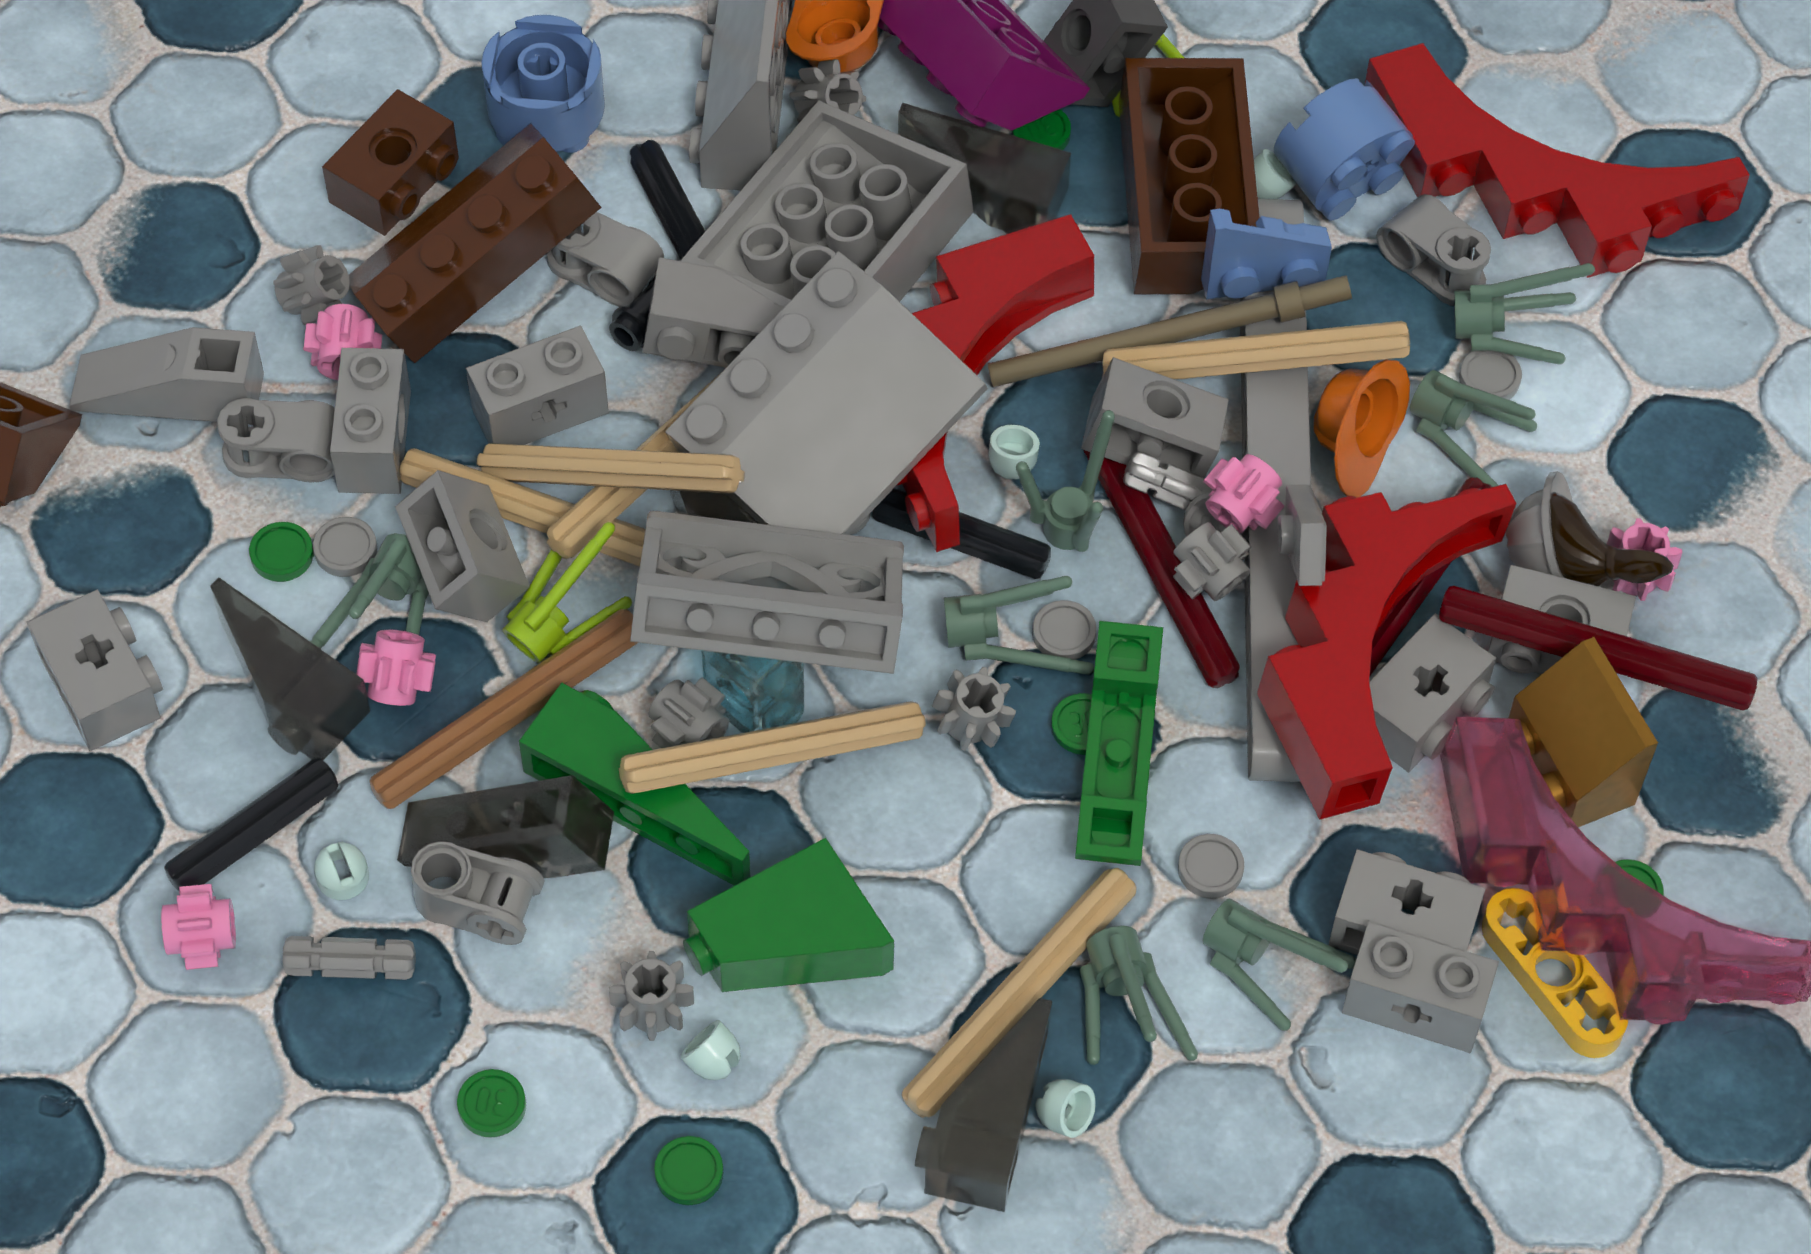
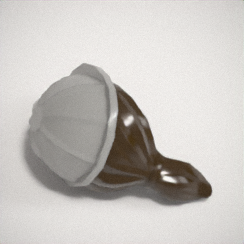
M1558 471L1549 472L1545 480L1544 489L1534 492L1521 502L1515 509L1506 530V546L1509 549V557L1516 566L1594 586H1600L1609 579H1622L1631 583H1647L1670 574L1674 567L1671 561L1660 553L1644 549H1619L1605 544L1591 528L1577 505L1573 503L1568 483L1564 475Z

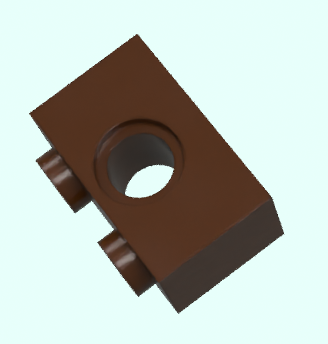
M397 89L322 166L329 203L385 236L400 220H406L414 213L421 197L437 181L446 179L454 170L459 159L454 122Z

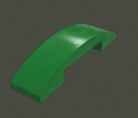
M1099 621L1075 859L1141 866L1164 627Z

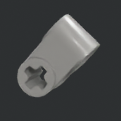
M1427 194L1419 196L1378 229L1376 234L1377 244L1384 257L1394 267L1406 272L1434 293L1440 301L1454 306V291L1470 290V285H1486L1483 269L1490 259L1491 246L1489 240L1483 233L1473 229L1449 211L1434 196Z
M596 212L583 223L584 233L581 232L580 225L547 253L548 265L551 271L558 277L569 280L599 295L610 304L618 307H628L643 291L656 272L659 257L664 258L663 250L658 242L642 230L628 227ZM563 251L565 252V255H566V263H564V254H563Z
M242 398L228 403L220 411L217 419L219 435L224 441L222 447L224 464L230 472L244 478L295 479L309 483L330 479L334 476L330 447L335 407L314 400L287 402ZM248 414H250L253 419V426L248 427L246 416ZM243 450L248 451L250 462L244 460Z
M439 841L426 845L418 851L411 867L414 901L417 910L425 919L433 923H440L469 931L490 941L505 945H516L522 942L527 930L523 919L532 896L540 894L545 882L543 875L538 870L524 862L506 857H494L457 846L450 842ZM439 877H451L457 880L456 884L446 889H435L428 885L429 882Z

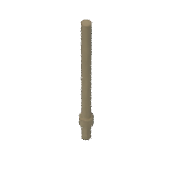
M1345 275L1300 287L1297 281L1274 286V293L988 363L993 387L1103 361V354L1108 349L1176 343L1280 317L1281 323L1306 317V310L1352 299L1348 278Z

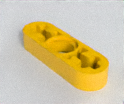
M1508 888L1494 894L1487 904L1482 920V933L1486 942L1575 1052L1589 1058H1601L1613 1053L1619 1047L1628 1025V1014L1624 1004L1535 895L1519 888ZM1504 912L1511 918L1523 915L1527 919L1523 933L1515 925L1509 926L1506 929L1500 925ZM1527 941H1529L1533 947L1527 955H1523ZM1546 959L1559 960L1570 969L1572 981L1564 986L1548 985L1539 978L1535 966ZM1584 989L1586 991L1581 1004H1579L1575 998L1580 990ZM1586 1013L1593 1020L1604 1016L1609 1021L1604 1032L1605 1034L1597 1027L1591 1028L1588 1031L1582 1027Z

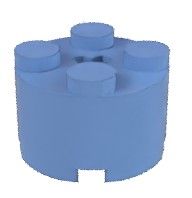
M554 15L527 16L515 21L516 28L508 31L501 37L500 32H497L484 49L482 72L488 116L491 125L496 131V137L499 142L505 145L531 123L556 152L574 153L582 150L588 144L589 136L600 124L605 109L601 54L594 39L592 43L589 38L582 34V27L574 21Z
M1358 78L1334 85L1303 107L1310 117L1297 130L1289 122L1279 134L1274 145V155L1316 209L1322 212L1329 221H1333L1345 215L1355 205L1356 198L1362 194L1373 190L1376 195H1381L1392 189L1404 175V171L1399 165L1415 145V140L1411 132L1373 85L1366 80L1364 86Z

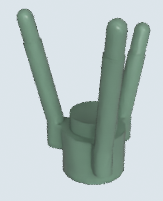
M1586 263L1495 284L1470 285V290L1454 291L1455 339H1471V351H1496L1537 361L1563 364L1566 359L1563 353L1493 337V332L1505 331V311L1573 304L1576 301L1575 294L1571 292L1510 298H1504V295L1589 276L1595 271L1594 265Z
M1436 370L1430 371L1419 384L1410 404V412L1422 419L1416 431L1433 440L1470 477H1478L1483 483L1490 484L1492 487L1499 486L1444 430L1448 427L1456 431L1459 430L1469 418L1472 410H1475L1509 425L1533 432L1537 429V423L1532 420L1535 418V411L1514 401L1459 383Z
M1106 410L1102 415L1082 485L1079 488L1063 487L1051 494L1047 501H1044L1027 463L1021 461L1016 465L1020 483L1030 505V520L1033 523L1043 524V533L1046 540L1059 549H1076L1079 552H1085L1089 548L1092 531L1103 511V505L1098 501H1093L1095 487L1115 419V414L1111 410Z
M397 533L387 535L375 558L369 560L361 577L301 653V660L303 662H310L348 615L353 619L361 617L377 593L384 598L395 601L402 600L405 595L410 594L412 599L405 631L419 635L425 602L429 592L406 535Z
M1069 576L1042 580L983 595L973 594L944 597L948 648L964 647L966 661L991 659L1091 675L1095 668L1090 662L986 644V638L999 637L997 607L1032 600L1033 598L1053 594L1054 591L1069 588L1073 582Z
M1227 899L1217 909L1207 925L1202 940L1204 945L1216 951L1210 965L1229 976L1282 1031L1290 1029V1020L1239 966L1241 962L1245 961L1250 965L1256 964L1270 942L1340 973L1345 972L1347 969H1353L1356 962L1355 957L1273 923L1233 899Z
M1114 926L1103 929L1090 937L1086 947L1091 962L1080 968L1085 988L1087 1062L1091 1065H1096L1100 1061V988L1105 987L1106 993L1112 996L1128 994L1144 1039L1148 1042L1155 1041L1157 1033L1141 988L1144 982L1184 1056L1189 1061L1196 1060L1198 1057L1197 1049L1156 973L1151 954L1142 951L1137 931L1128 926Z

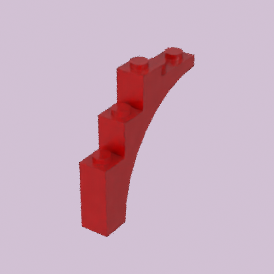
M1424 43L1369 59L1366 80L1379 92L1411 132L1415 140V145L1408 152L1400 166L1416 196L1419 197L1423 194L1434 197L1439 195L1452 196L1474 185L1503 239L1523 233L1536 234L1557 223L1580 265L1586 263L1594 265V273L1587 276V278L1609 271L1620 273L1641 262L1648 238L1650 237L1664 238L1672 235L1680 228L1706 220L1710 222L1720 221L1739 210L1750 176L1740 157L1697 166L1656 168L1603 163L1553 149L1518 133L1478 107L1444 74Z
M1071 214L936 256L937 282L930 284V293L934 306L912 314L978 375L984 365L1015 336L1050 314L1094 296L1095 255ZM948 431L897 484H902L908 494L905 497L906 508L914 529L917 532L926 531L936 552L960 545L959 505L944 466Z
M1506 484L1482 490L1470 488L1458 493L1456 496L1425 504L1423 502H1412L1396 511H1391L1382 492L1358 498L1354 496L1343 497L1323 507L1322 515L1327 525L1325 581H1322V586H1299L1296 580L1285 619L1298 645L1285 647L1274 655L1268 656L1257 691V695L1319 820L1380 803L1393 767L1376 726L1369 683L1372 640L1393 607L1424 577L1462 555L1503 541L1517 504Z

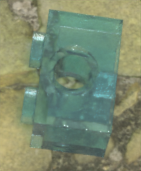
M701 650L703 678L725 695L721 703L726 708V712L723 715L740 732L746 733L797 723L800 720L805 708L804 663Z

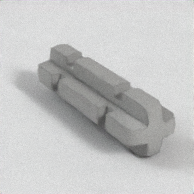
M1142 451L1133 454L1130 461H1128L1123 477V482L1126 486L1144 494L1147 493L1148 489L1155 491L1153 494L1154 498L1185 511L1196 497L1212 491L1203 482L1205 478L1170 463H1167L1165 468L1159 466L1160 459Z
M290 936L286 938L283 947L282 961L285 973L290 976H313L314 970H322V977L375 979L377 972L385 973V979L407 980L412 978L415 970L416 951L413 942L410 940L387 939L385 945H377V939L323 937L321 943H314V937Z

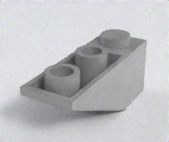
M659 257L642 353L664 356L672 360H687L726 368L772 321L783 307L720 268Z
M192 327L82 354L70 399V410L217 422L220 411L228 403L242 398L259 400L264 371L255 332ZM250 414L246 415L248 424L253 425L252 416Z

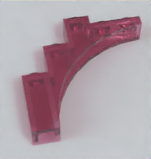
M1456 717L1440 758L1463 877L1470 883H1486L1497 887H1509L1516 884L1528 885L1529 892L1533 895L1541 951H1568L1575 955L1606 952L1620 1020H1646L1652 1024L1685 1021L1696 999H1706L1712 1003H1726L1733 1000L1771 1001L1779 1005L1793 1004L1798 1001L1807 1002L1811 995V941L1773 937L1721 923L1669 900L1625 872L1594 845L1555 800L1532 759L1520 719Z

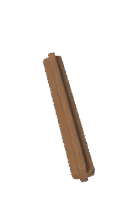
M627 609L618 610L374 774L369 782L376 799L386 809L395 808L543 708L561 683L571 688L636 645L638 642H630L633 614Z

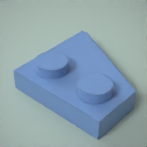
M1210 210L1201 277L1206 300L1221 297L1243 298L1253 293L1271 291L1274 286L1297 281L1300 287L1326 280L1332 249L1327 228L1305 223L1287 224L1282 219L1261 216L1255 222L1257 227L1233 223L1229 210Z

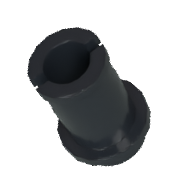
M655 277L628 307H619L612 315V323L609 326L610 333L613 339L626 350L636 351L639 347L643 348Z

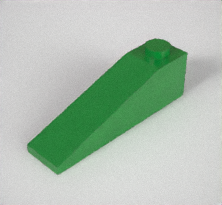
M561 683L519 740L523 772L733 886L750 878L749 850L686 784L634 794L625 791L619 776L621 758L625 755L653 749L602 696L589 690H584L581 693Z

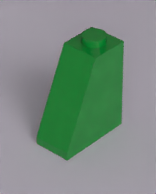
M826 838L687 911L689 938L683 940L686 954L698 974L703 976L709 972L722 992L883 976L894 970V939Z

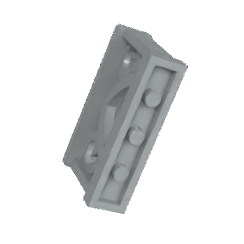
M650 511L647 515L637 579L630 642L894 674L903 617L902 570L904 545L902 542Z

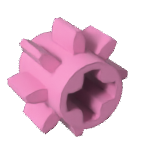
M335 304L327 307L324 312H318L317 324H306L303 350L312 353L311 365L317 366L322 375L338 380L341 349H381L383 334L374 332L375 320L369 318L363 309L350 304Z
M1246 454L1240 461L1236 457H1232L1229 462L1222 458L1203 481L1212 489L1209 494L1210 498L1205 503L1210 514L1226 528L1232 524L1239 533H1243L1248 526L1254 531L1258 526L1267 529L1284 508V505L1276 499V496L1280 493L1278 489L1282 486L1281 478L1271 466L1254 455Z
M1636 518L1635 524L1629 527L1625 533L1615 527L1611 529L1607 545L1619 549H1644L1660 553L1667 557L1674 565L1670 574L1647 583H1631L1622 579L1613 580L1614 586L1612 590L1623 591L1626 594L1638 596L1640 601H1645L1647 594L1652 592L1656 586L1667 592L1671 589L1676 575L1674 569L1678 568L1683 552L1680 548L1670 547V541L1667 536L1669 528L1666 526L1659 528L1650 523H1643L1641 518Z
M380 630L376 633L375 645L361 644L355 680L357 682L369 683L367 696L376 702L397 706L412 705L415 703L417 690L431 692L436 654L423 653L425 639L417 634L401 630Z
M212 884L179 887L180 895H177V904L162 905L161 923L165 952L167 955L181 954V957L185 958L186 970L218 967V958H221L220 950L234 949L236 947V927L231 898L216 900V896H213Z

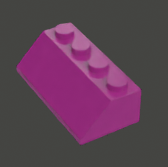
M884 0L878 27L889 34L897 36L901 40L898 49L909 59L925 66L929 70L926 76L927 80L942 92L954 96L958 101L955 106L956 111L979 127H985L988 122L1012 131L1083 99L1090 90V87L1003 0Z

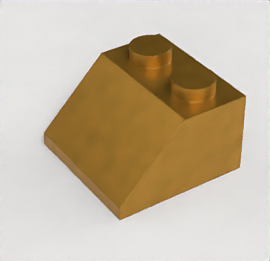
M1595 637L1582 641L1515 695L1508 721L1504 728L1505 738L1512 754L1520 761L1524 759L1535 777L1536 792L1541 804L1549 813H1556L1566 832L1635 805L1658 745V741Z

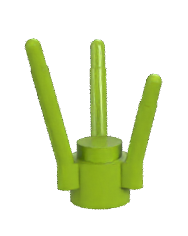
M607 522L601 527L548 594L543 597L540 595L562 559L557 552L550 550L521 601L506 616L509 622L502 629V632L515 647L534 662L540 664L548 654L552 656L618 610L631 607L632 599L624 596L565 634L563 628L569 622V619L556 606L614 533L615 525L613 523Z

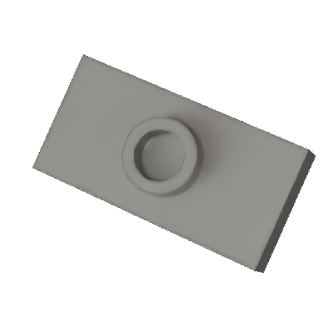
M1286 485L1285 515H1279L1277 537L1279 554H1288L1299 586H1322V581H1325L1326 522L1313 490L1309 485Z

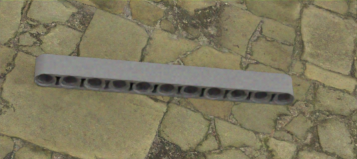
M1258 199L1259 217L1282 219L1287 224L1304 223L1302 200ZM1274 290L1253 293L1247 297L1240 298V301L1272 294ZM1280 317L1241 326L1240 336L1307 330V319L1303 317L1281 323ZM1308 367L1241 373L1242 458L1246 454L1254 455L1276 471L1282 480V486L1278 489L1280 493L1276 496V499L1284 505V508L1267 529L1258 526L1254 531L1248 526L1244 535V539L1251 546L1248 550L1249 556L1244 559V563L1251 570L1244 580L1249 781L1301 782L1257 695V691L1268 656L1274 655L1285 647L1298 645L1285 619L1297 579L1288 554H1279L1277 529L1279 515H1285L1286 485H1309L1311 488Z

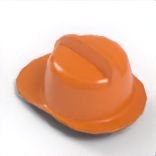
M795 0L786 31V43L793 54L806 59L812 67L818 68L820 61L837 59L840 63V73L859 69L871 60L877 50L878 22L884 0Z
M1383 360L1374 365L1370 370L1351 368L1343 370L1330 380L1321 395L1314 415V432L1320 444L1335 453L1336 479L1340 490L1346 496L1358 498L1369 490L1379 471L1389 444L1397 434L1405 418L1409 403L1410 381L1406 368L1397 360Z

